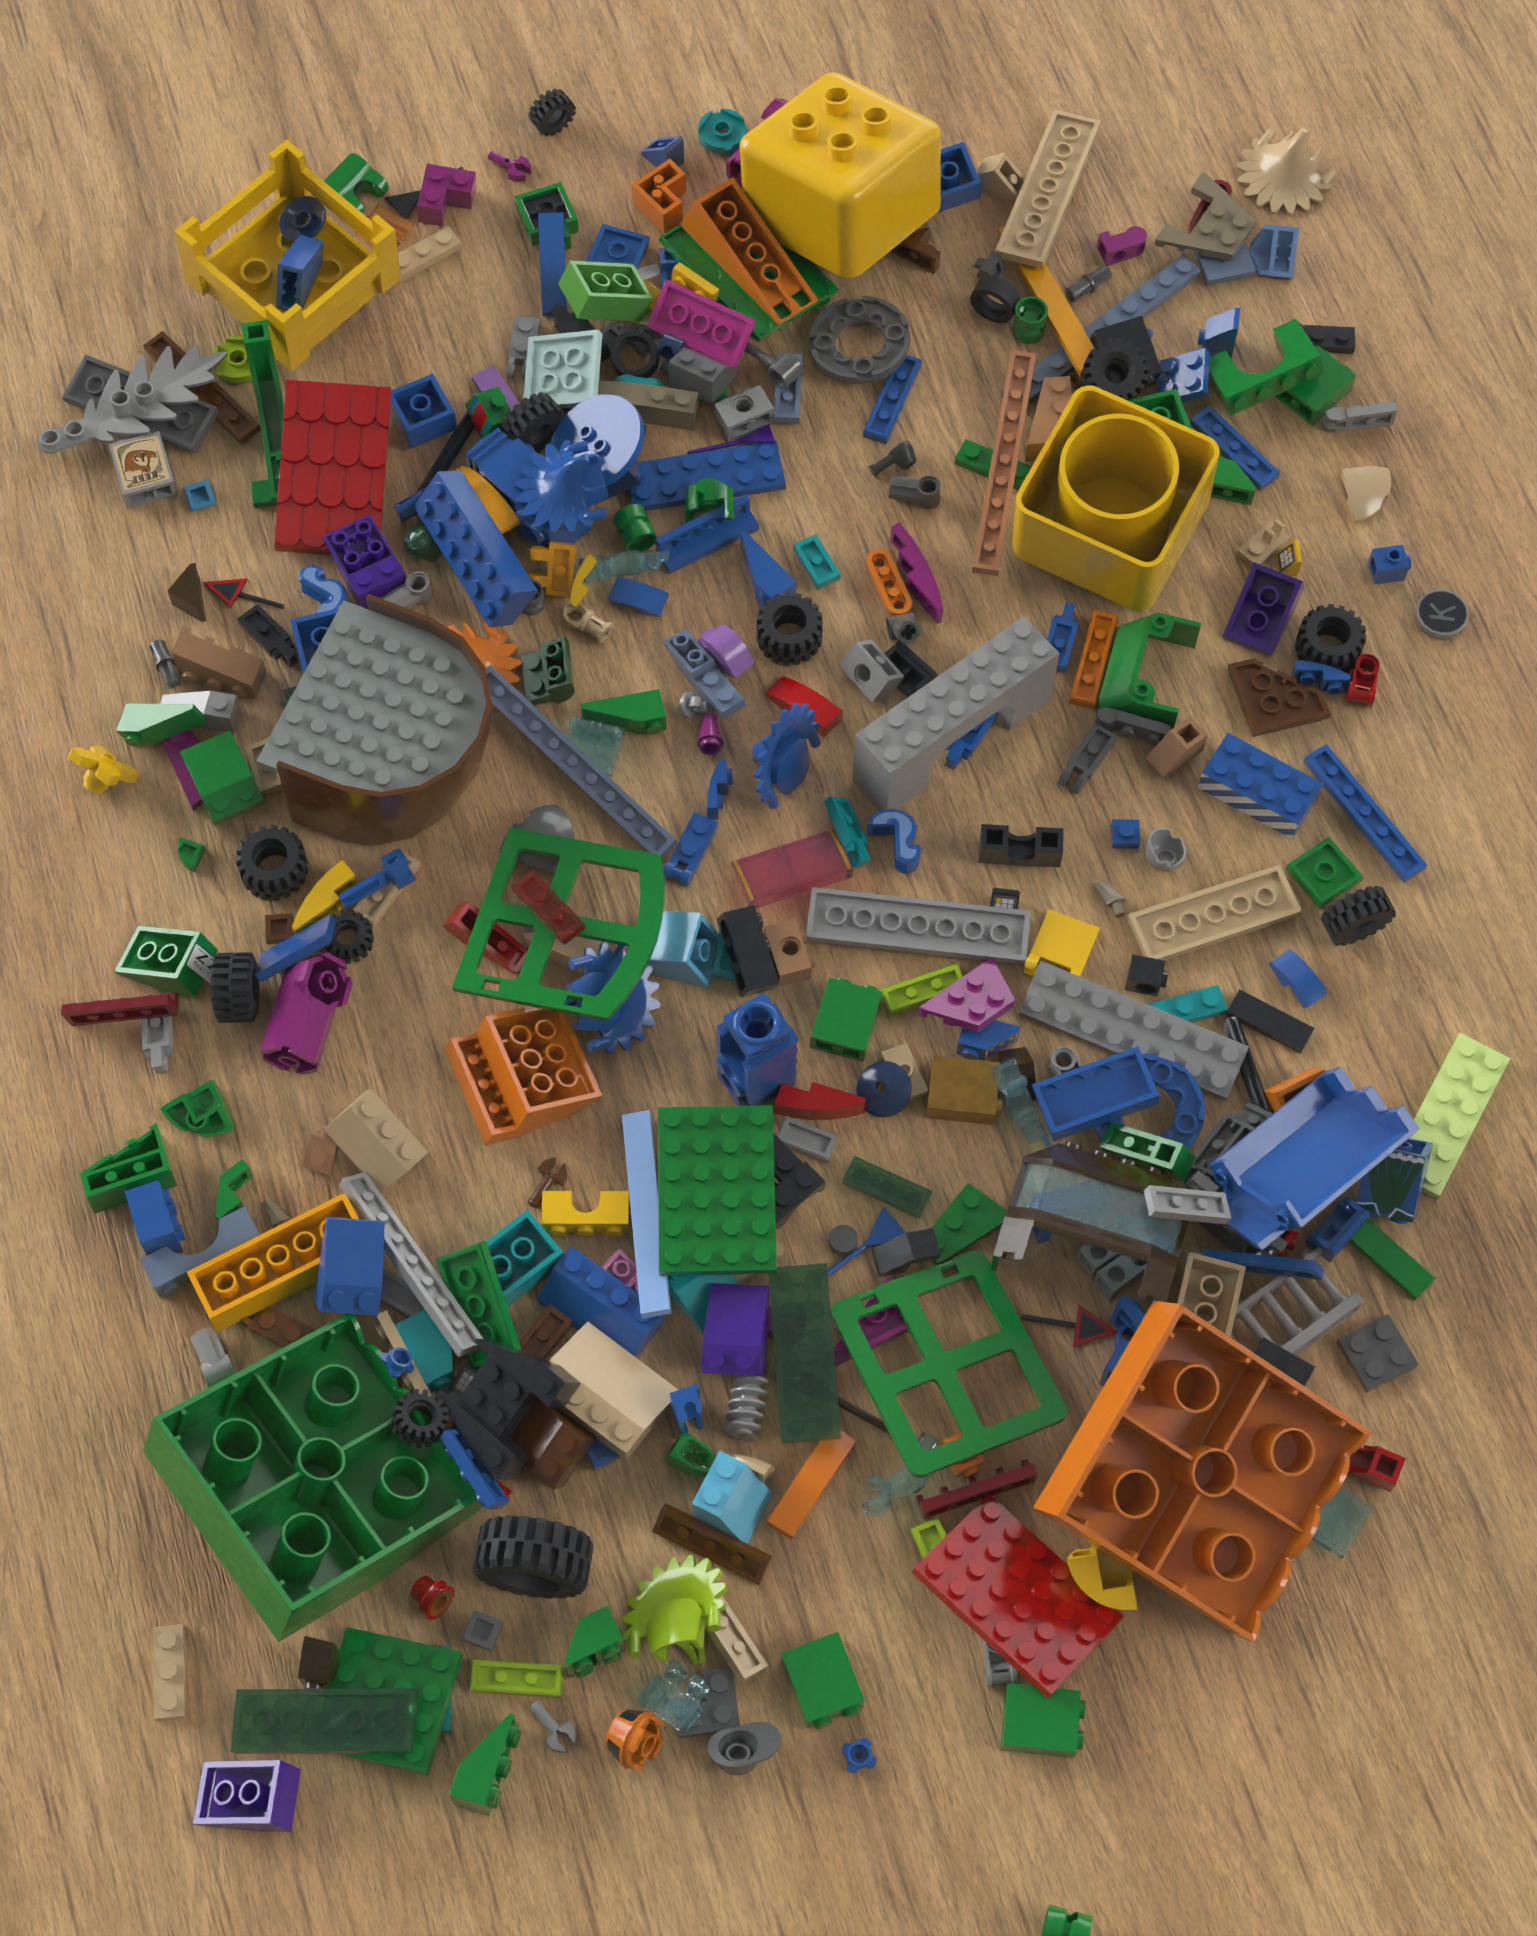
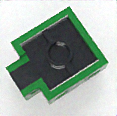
M562 182L514 196L517 213L532 246L539 245L538 213H563L565 250L572 248L570 235L579 232L578 219Z

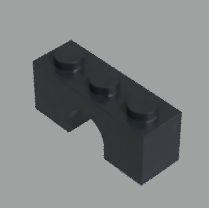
M981 824L978 863L1060 867L1063 856L1064 828L1036 827V831L1031 835L1017 836L1009 832V825Z

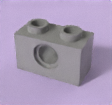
M761 385L747 388L740 394L724 398L714 404L715 420L728 442L767 424L774 423V407Z
M872 639L856 642L839 664L846 672L847 677L856 683L862 690L863 695L872 703L888 699L904 678V675Z

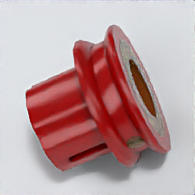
M425 1575L414 1583L410 1597L419 1603L418 1609L420 1613L426 1614L429 1620H434L448 1609L454 1598L455 1591L453 1587L447 1586L444 1580L435 1582L432 1578Z

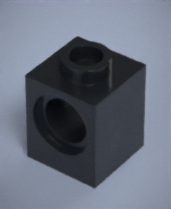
M1132 954L1125 990L1157 997L1160 987L1165 988L1169 972L1164 971L1165 961Z

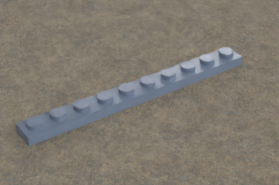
M1183 254L1084 329L1090 339L1096 329L1139 316L1146 317L1198 278L1201 269ZM1062 346L1034 366L1028 405L1040 397L1044 378L1064 377L1076 370ZM1004 389L1001 391V397H1002V398H1003Z
M491 665L486 668L492 704L649 853L659 854L663 858L677 843L676 839Z

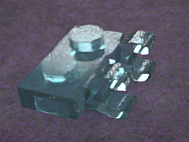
M673 1659L665 1670L664 1678L662 1679L656 1675L637 1700L670 1725L686 1734L704 1709L699 1702L709 1693L711 1688L705 1684L704 1679L695 1674L688 1682L686 1693L684 1694L677 1689L678 1686L685 1681L689 1673L682 1669L683 1665Z

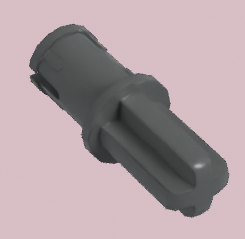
M1102 266L1090 275L1084 274L1078 282L1065 289L1066 296L1071 302H1075L1085 294L1095 292L1097 286L1112 277V272L1108 266Z
M164 640L153 641L149 649L156 661L155 668L161 672L168 688L174 689L181 684L180 677L175 668L174 658L171 657Z

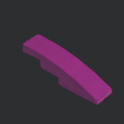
M898 522L891 527L890 541L899 550L898 565L907 574L906 588L939 624L942 622L944 608L937 583L928 562L916 542L902 524Z

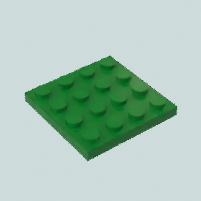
M346 1627L339 1650V1659L330 1689H328L311 1747L319 1751L429 1775L463 1654L460 1651Z

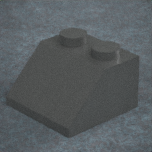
M682 347L669 361V385L681 390L698 392V398L710 404L715 402L739 374L738 369L697 350Z

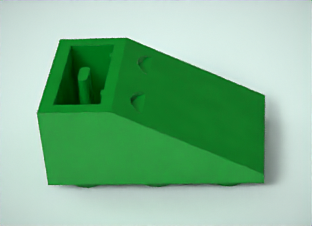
M509 1713L459 1764L449 1793V1797L455 1806L490 1816L492 1808L497 1809L502 1795V1791L499 1790L501 1778L507 1779L512 1764V1761L509 1760L511 1748H517L521 1737V1730H519L514 1714Z

